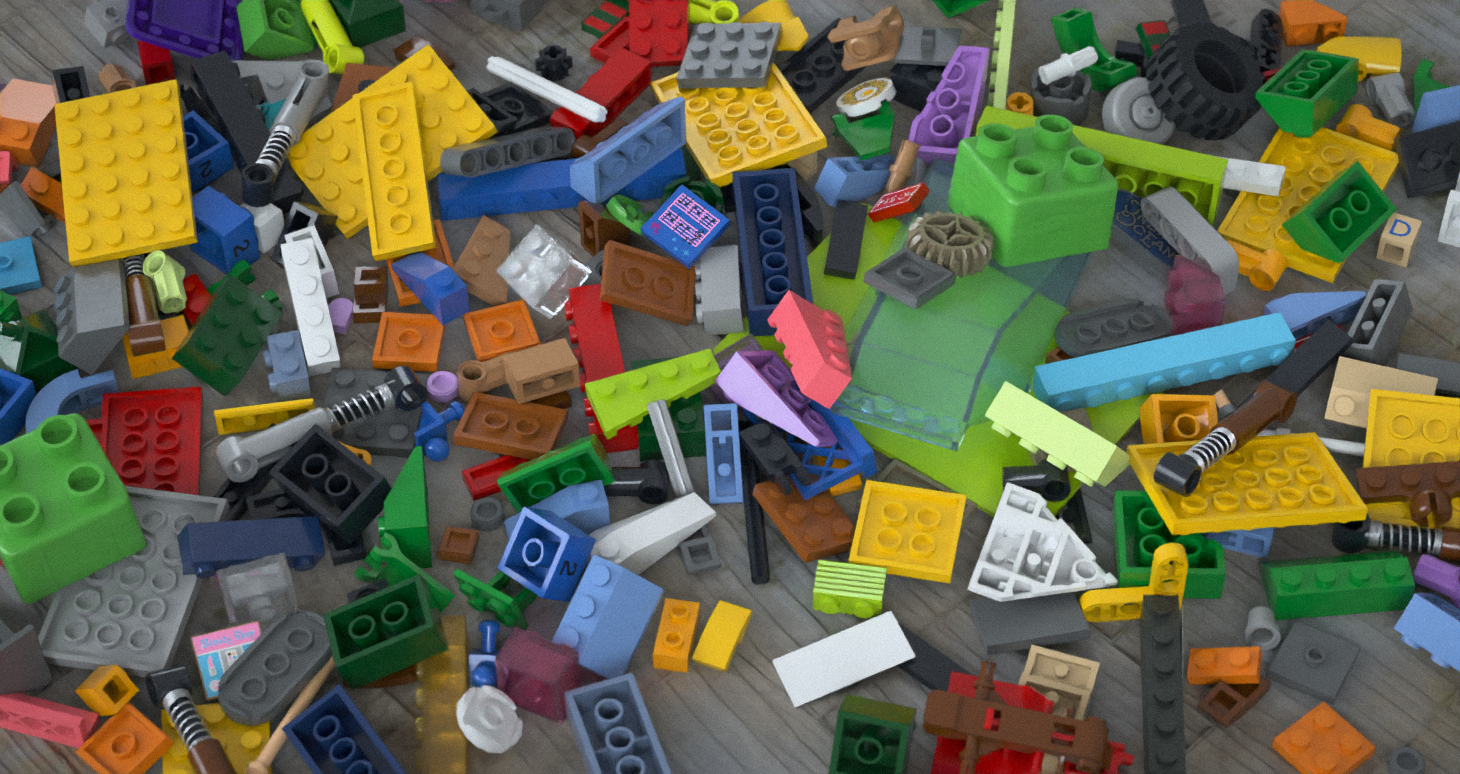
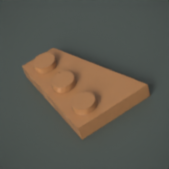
M483 215L452 269L467 285V292L492 306L507 303L510 230Z

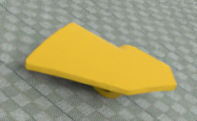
M768 0L752 9L739 20V23H781L783 33L777 50L780 52L799 51L809 39L798 16L795 17L787 0Z
M1336 36L1317 47V52L1359 58L1358 82L1362 81L1367 73H1370V78L1396 72L1400 73L1401 41L1399 38Z

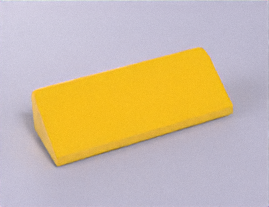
M310 398L214 410L218 434L225 435L265 430L271 423L280 424L315 409L316 405L314 399Z

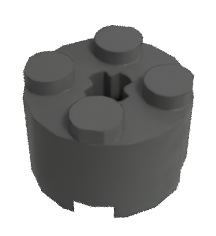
M1036 69L1031 77L1029 93L1034 102L1033 116L1058 115L1068 119L1073 125L1080 126L1089 111L1090 76H1085L1084 73L1078 70L1072 77L1067 75L1046 85V83L1042 82L1038 69Z

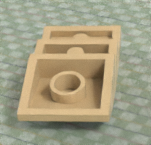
M1031 645L1026 666L1021 674L1018 685L1031 686L1054 701L1052 714L1066 717L1068 707L1074 706V719L1084 721L1099 673L1100 663ZM1053 726V732L1059 733L1057 728ZM1063 730L1061 734L1071 735L1072 733ZM1044 753L1042 768L1039 774H1057L1058 758Z

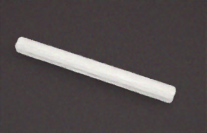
M492 56L488 59L487 69L489 72L595 123H602L606 120L607 109L604 106L501 57Z

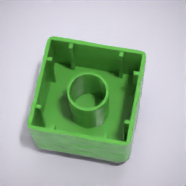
M1043 115L1036 119L1035 126L1012 129L1003 124H986L979 129L978 136L968 137L959 142L949 190L948 206L956 214L962 212L963 216H973L974 221H982L984 227L990 229L994 242L992 257L1003 267L1094 252L1109 247L1118 182L1103 166L1104 157L1102 154L1087 148L1072 133L1073 124L1062 116Z
M72 413L66 416H51L41 422L37 429L0 445V560L24 603L32 604L114 562L121 561L137 553L146 546V538L143 535L128 491L87 421L80 414Z

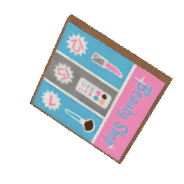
M259 620L190 637L207 702L219 699L218 685L221 677L262 634Z

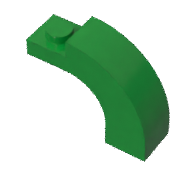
M1074 7L1051 17L1054 33L1062 54L1070 55L1089 46L1095 49L1098 55L1096 63L1079 70L1085 76H1090L1092 90L1101 92L1110 87H1116L1137 75L1134 63L1114 58L1103 47L1098 38L1090 10Z

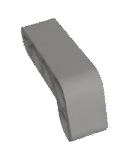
M1169 186L1141 199V210L1147 221L1195 270L1193 287L1201 302L1208 304L1235 291L1239 270V259L1235 250L1175 188Z

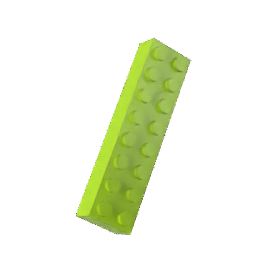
M986 105L977 124L976 136L979 135V129L986 124H1003L1012 129L1035 126V121L1038 117ZM1073 125L1072 133L1087 148L1102 154L1104 157L1103 166L1117 180L1118 189L1130 191L1143 199L1171 186L1212 227L1214 226L1220 208L1228 159Z

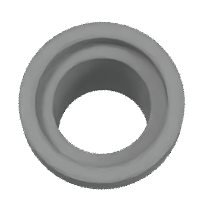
M1261 606L1253 608L1249 612L1248 626L1245 629V641L1248 646H1260L1261 650H1269L1279 643L1280 629L1276 625L1274 612L1270 608Z

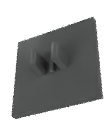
M904 26L900 37L899 51L895 56V63L947 66L959 47L962 29Z

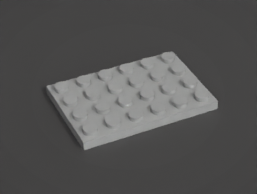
M125 486L139 519L143 535L146 538V546L137 553L121 561L114 562L56 592L38 636L46 663L88 670H96L99 666L117 664L128 675L145 678L147 673L170 667L203 578L196 577V574H183L177 536L187 523L225 521L230 508L227 499Z

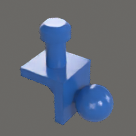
M457 401L448 404V409L439 414L428 402L421 404L422 416L418 431L414 433L415 445L422 446L423 456L426 455L434 462L445 460L450 453L446 424L453 420L460 421L465 411L463 405Z
M482 620L479 623V632H482V649L473 648L469 654L468 689L475 686L481 688L483 685H488L504 690V669L508 650L496 649V633L500 632V624L496 620Z

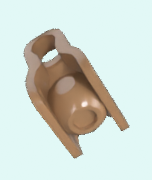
M894 5L882 8L874 17L858 23L856 16L843 18L839 21L837 28L829 32L828 38L831 43L845 40L844 58L841 64L843 69L848 71L893 59L899 51L904 21L897 6Z

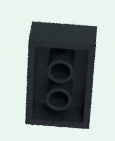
M317 424L269 472L283 492L313 516H318L323 524L349 544L384 509V501L392 489L383 475Z

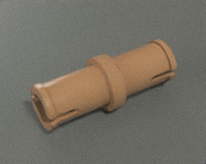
M902 139L894 165H890L888 169L891 173L882 195L905 188L907 180L913 176L911 169L921 147L920 145Z

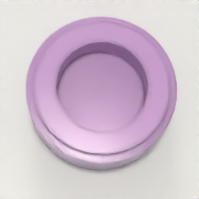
M438 371L431 374L426 384L428 397L438 403H446L455 399L458 395L457 377L448 371Z

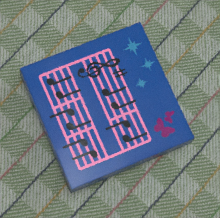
M681 184L640 229L644 236L686 268L690 269L730 226V220Z

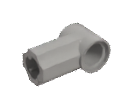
M1396 72L1367 79V97L1371 104L1379 105L1389 124L1406 128L1410 122L1414 121L1415 112L1405 96L1404 81L1399 73Z

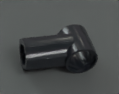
M1044 459L1037 466L1002 467L1003 492L1007 482L1041 494L1045 500L1052 502L1062 501L1070 494L1068 466L1061 470Z
M647 460L640 467H611L615 482L604 486L606 496L638 497L642 502L652 505L663 503L667 499L669 473L664 462L660 460Z

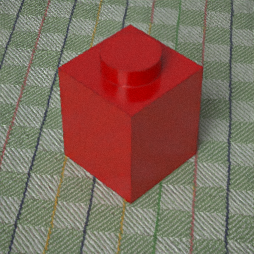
M137 41L146 85L175 80L169 49Z

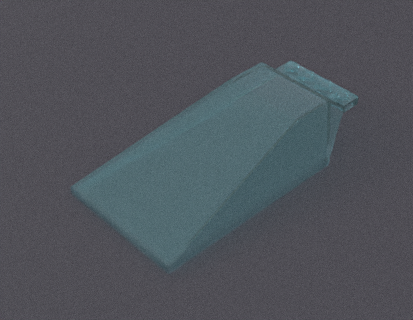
M934 158L922 181L929 188V194L916 211L905 214L881 262L903 248H907L908 230L911 224L915 223L917 217H923L925 213L934 215L936 211L941 213L950 211L956 214L948 206L949 190L954 171L953 163ZM1093 252L1010 267L1001 266L992 257L989 265L985 266L984 271L976 272L975 276L966 274L964 278L956 276L953 286L916 310L869 285L845 331L852 380L831 406V413L958 451L968 427L990 421L985 414L1005 381L1027 394L1030 393L1034 381L1035 366L1043 364L1055 338L1056 326L1065 315Z

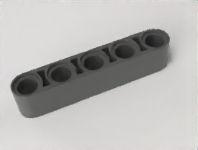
M542 126L450 147L442 153L440 165L443 172L447 175L475 177L571 153L576 139L573 131L569 128Z

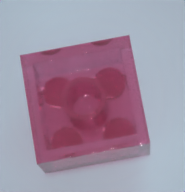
M515 627L495 658L498 689L513 700L516 707L562 725L566 719L564 692L581 687L578 652L568 645L556 644L542 638L535 632H526Z

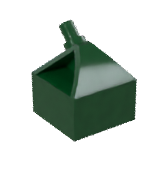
M329 0L354 47L361 48L406 31L403 5L400 0Z
M45 309L18 321L0 322V368L32 380L36 395L57 377L76 369L79 371L78 367L59 357L58 342L56 341L58 336L57 326Z
M846 694L838 710L829 774H906L913 730L916 728L915 717L917 709Z

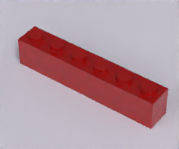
M601 284L568 288L569 301L563 302L566 321L572 320L573 325L568 326L571 345L577 344L578 348L573 349V354L579 363V368H582L583 372L579 373L581 393L586 392V383L625 373L611 304L599 300ZM588 396L583 398L585 417H592L593 421L588 423L589 435L595 433L607 454L638 449L637 425L633 427L627 425L617 430L616 436L607 440Z

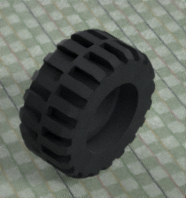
M1190 22L1178 27L1152 53L1147 63L1146 71L1147 80L1152 81L1148 85L1150 96H1154V104L1158 110L1161 109L1166 114L1164 117L1169 122L1173 121L1178 125L1177 129L1180 131L1189 132L1192 137L1197 139L1204 137L1208 141L1224 140L1234 135L1261 109V104L1255 98V92L1265 84L1266 80L1264 73L1260 72L1261 65L1258 59L1255 60L1252 56L1253 52L1248 46L1245 47L1239 37L1229 34L1227 29L1223 27L1217 28L1213 23Z

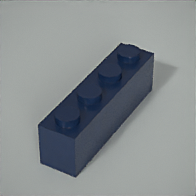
M318 516L187 523L177 536L183 574H196L198 578H207L223 572H229L232 576H239L255 570H262L265 574H271L286 568H295V571L303 572L313 569L325 555Z

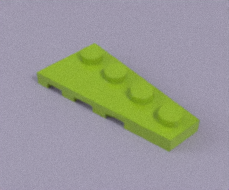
M709 348L585 384V389L604 435L608 440L617 435V430L627 425L633 427L643 422V417L649 414L647 408L649 403L664 399L669 408L674 400L680 397L687 399L715 384V380L721 373V370Z

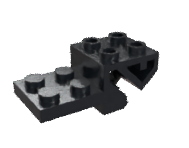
M513 82L506 83L484 93H480L475 88L467 90L468 94L498 131L490 138L534 129L550 123L553 111Z

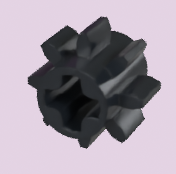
M549 45L543 50H539V58L535 59L536 71H541V77L551 82H558L564 79V77H568L569 69L573 68L572 56L567 55L566 48L558 45Z

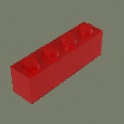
M621 48L613 57H609L605 65L595 74H592L578 91L574 92L604 106L607 109L606 120L602 123H595L564 107H560L550 117L551 127L571 129L576 140L585 134L592 137L614 121L650 85V82H652L651 61Z

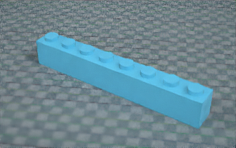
M1279 312L1035 366L1033 389L1039 401L1058 412L1097 407L1101 404L1118 400H1128L1132 397L1159 393L1163 390L1181 386H1190L1198 382L1221 379L1225 376L1243 372L1248 373L1274 365L1279 366L1293 354L1296 340L1282 313Z

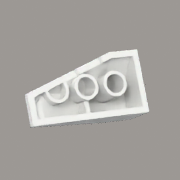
M693 492L599 528L589 534L596 539V542L584 568L587 569L594 554L639 575L678 546L680 542L686 540L715 518L716 512Z

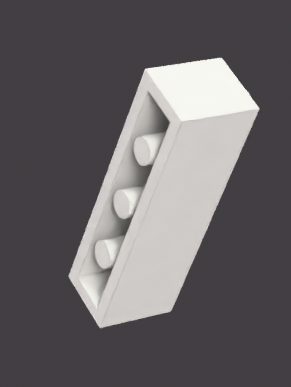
M313 238L281 244L282 259L300 333L308 376L329 373L332 368H340V358Z

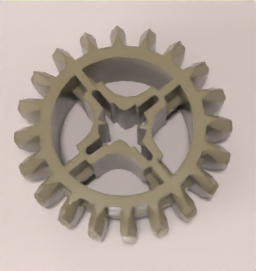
M936 211L934 215L925 213L923 217H917L915 223H912L908 230L906 240L907 249L953 272L960 278H964L966 274L975 276L976 272L984 271L985 266L989 265V261L992 258L994 246L990 229L984 227L982 221H974L973 216H963L962 212L953 214L950 211L947 213Z

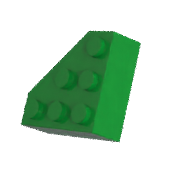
M1115 490L1112 509L1115 574L1116 579L1119 581L1116 588L1149 586L1155 550L1164 544L1178 543L1185 547L1188 560L1183 598L1221 599L1226 575L1223 546L1213 538L1207 540L1200 533L1172 535L1146 491ZM1174 579L1164 580L1162 582H1168Z

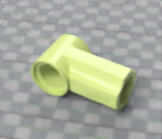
M160 250L151 252L143 263V272L152 280L159 309L165 314L179 313L186 308L187 296L182 282L185 277V268Z

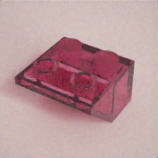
M1175 255L1173 269H1168L1170 290L1165 291L1164 295L1165 307L1172 312V333L1179 335L1222 325L1226 299L1220 277L1182 255Z

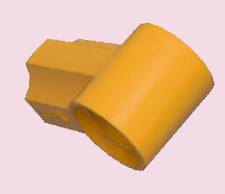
M1352 104L1339 121L1335 131L1393 152L1396 148L1394 138L1401 136L1402 128L1373 118L1371 111L1363 105Z
M1228 240L1227 242L1233 247L1239 259L1238 273L1247 276L1251 284L1262 291L1272 290L1288 266L1285 256L1277 250L1267 249L1261 253Z

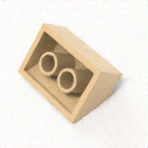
M1339 356L1324 420L1366 430L1371 389L1434 396L1438 378Z

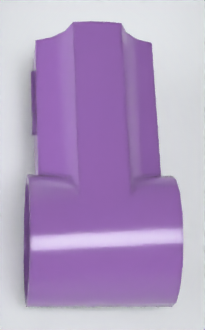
M1428 554L1422 555L1413 573L1414 582L1449 596L1451 603L1460 608V567H1456Z

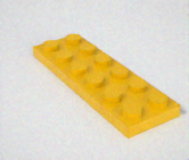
M413 82L354 94L353 103L373 258L375 261L437 248L416 90Z

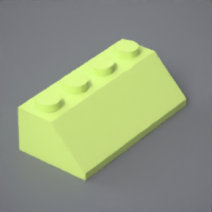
M1006 381L985 414L987 418L994 422L991 426L992 429L1007 438L1012 432L1021 438L1018 443L1019 445L1034 454L1037 453L1038 449L1049 454L1046 461L1061 470H1064L1066 466L1071 467L1077 471L1074 477L1090 487L1093 486L1094 482L1106 487L1130 465V455L1118 446Z

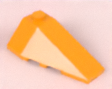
M1151 394L1139 408L1144 444L1202 440L1210 434L1212 427L1218 424L1215 395Z

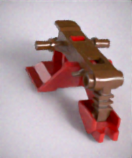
M982 661L979 677L952 671L948 691L932 690L927 696L923 729L927 734L937 736L931 774H1039L1042 768L1044 753L1058 758L1057 774H1120L1118 771L1119 766L1132 767L1134 756L1124 752V744L1107 740L1109 729L1106 727L1107 722L1104 719L1098 717H1086L1085 721L1074 719V706L1068 707L1066 717L1052 714L1054 701L1033 687L993 680L997 666L994 662L990 661L988 675H986L988 661ZM1053 726L1057 728L1059 733L1053 732ZM1064 730V731L1070 732V733H1072V734H1071V735H1065V734H1061V733H1062V731Z

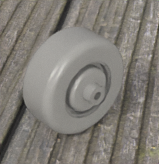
M1145 77L1133 78L1117 85L1107 95L1103 105L1102 119L1104 128L1108 133L1163 145L1172 136L1176 124L1173 121L1169 122L1164 117L1166 114L1161 109L1158 110L1154 104L1155 98L1150 96L1148 85L1152 81H1148Z

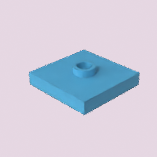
M31 236L1 242L0 290L10 295L41 288L42 285Z

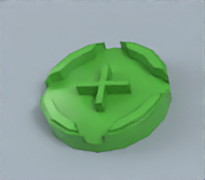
M623 195L612 196L606 206L608 211L619 222L642 236L644 235L641 233L640 228L654 214L652 211H648L645 214L641 209L640 203Z

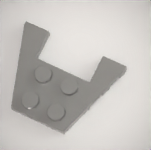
M236 61L243 84L258 82L264 98L269 104L287 98L298 78L299 65L304 62ZM328 96L319 102L306 128L330 114L332 104Z

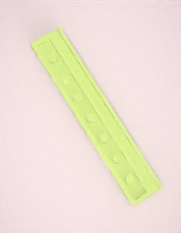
M998 0V8L1003 9V11L997 10L996 28H1000L1001 31H995L994 48L999 49V51H993L991 69H997V72L991 71L989 89L995 90V92H989L988 106L1005 110L1016 0Z

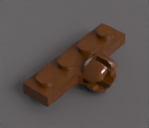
M1460 461L1356 468L1358 495L1364 504L1405 502L1410 506L1412 521L1422 527H1429L1427 515H1430L1432 512L1435 527L1441 526L1452 518L1453 508L1451 500L1460 498Z

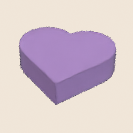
M338 298L328 305L333 331L346 334L353 319V304L349 299Z

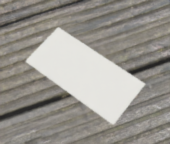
M889 611L774 659L772 662L794 707H798L915 658V654L892 611Z

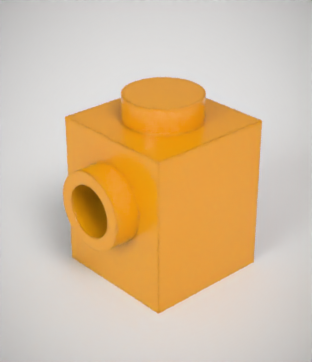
M117 664L99 666L75 690L94 713H98L99 716L115 715L139 691L130 680L128 674Z

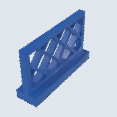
M813 399L808 404L810 409L822 415L837 438L838 442L831 449L815 447L810 443L809 445L793 443L795 435L773 424L778 431L789 433L786 442L793 452L805 454L802 465L807 470V473L821 475L819 481L807 487L802 486L793 473L788 475L804 500L859 473H862L865 478L877 473L873 450L836 401L830 409ZM745 408L742 409L744 417L751 426L763 421L755 417L756 414ZM812 455L828 457L825 466L810 465L809 462ZM835 458L848 460L851 465L843 469L831 468Z

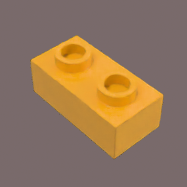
M665 599L653 651V668L688 673L700 620L699 602Z

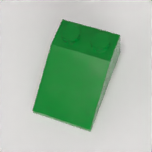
M416 446L384 501V517H378L380 538L385 533L391 534L396 539L401 553L421 569L432 568L428 487L422 446ZM382 544V550L388 551L387 547Z

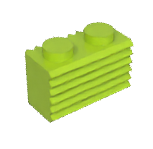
M819 559L813 587V609L815 611L820 609V611L826 614H837L839 612L842 614L848 613L849 615L855 614L863 619L882 615L887 582V567Z

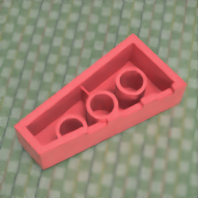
M788 290L767 319L771 327L778 329L774 335L777 342L781 344L784 342L786 346L783 355L793 365L791 372L801 393L830 409L852 380L842 319L832 310L827 309L824 311Z

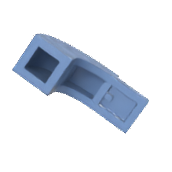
M76 369L52 380L40 390L28 408L25 421L26 433L37 429L41 422L51 416H66L72 413H80L102 405L104 393L119 392L113 370L80 378L79 371Z

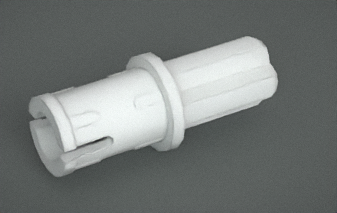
M1090 46L1070 55L1062 54L1060 59L1040 66L1038 69L1039 76L1046 85L1067 75L1072 77L1076 74V71L1096 63L1098 55L1095 49Z

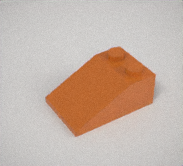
M13 78L0 93V151H10L21 165L40 168L56 128L54 106L56 102L52 85Z

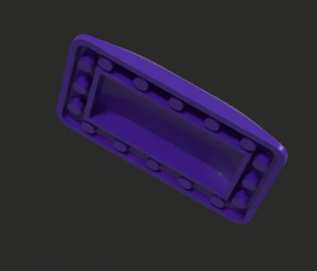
M127 0L125 26L127 32L133 38L197 59L226 50L230 60H241L243 39L236 7L243 0Z

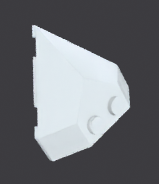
M1007 482L967 590L1002 602L1117 586L1119 581L1110 572L1106 574L1095 562L1097 557L1062 518L1057 520L1047 509V502L1040 494Z

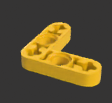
M1168 543L1155 550L1149 586L1097 589L1082 594L1079 598V604L1086 621L1105 622L1140 619L1143 595L1179 596L1180 611L1188 571L1185 547L1178 543ZM1174 579L1172 581L1162 582L1164 580Z

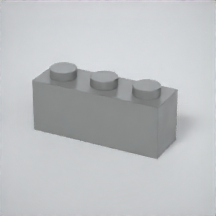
M738 245L710 247L700 257V261L695 262L696 280H701V282L695 283L697 302L702 301V304H696L697 322L704 323L706 336L744 332L742 276Z

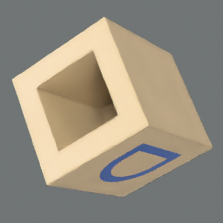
M1394 212L1389 217L1380 237L1376 258L1407 267L1418 241L1422 221Z

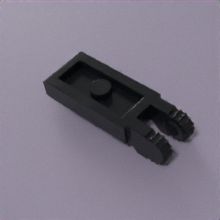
M763 420L739 432L743 445L768 479L775 483L785 496L792 493L791 483L786 476L793 473L802 486L811 483L807 470L771 422Z

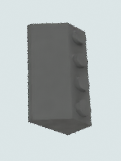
M119 259L73 267L67 276L62 275L58 279L54 287L58 333L56 341L58 342L59 357L93 375L130 328L124 262Z

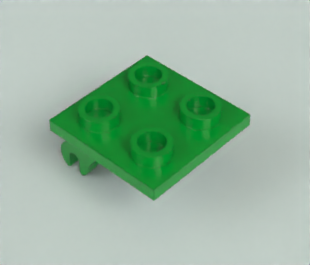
M456 568L453 575L460 585L459 591L467 596L469 606L480 613H484L487 610L495 614V619L508 628H513L515 625L523 630L527 629L529 624L522 613L529 604L536 600L537 594L525 588L513 599L500 592L501 589L508 585L511 579L502 571H499L485 584Z

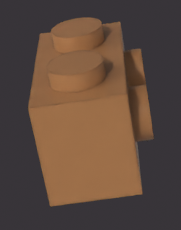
M565 338L503 355L505 379L518 404L580 387L579 363Z

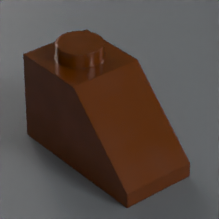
M585 200L578 203L581 246L591 256L594 257L599 251L604 250V246L609 240L630 246V229L619 222L608 211L606 206Z

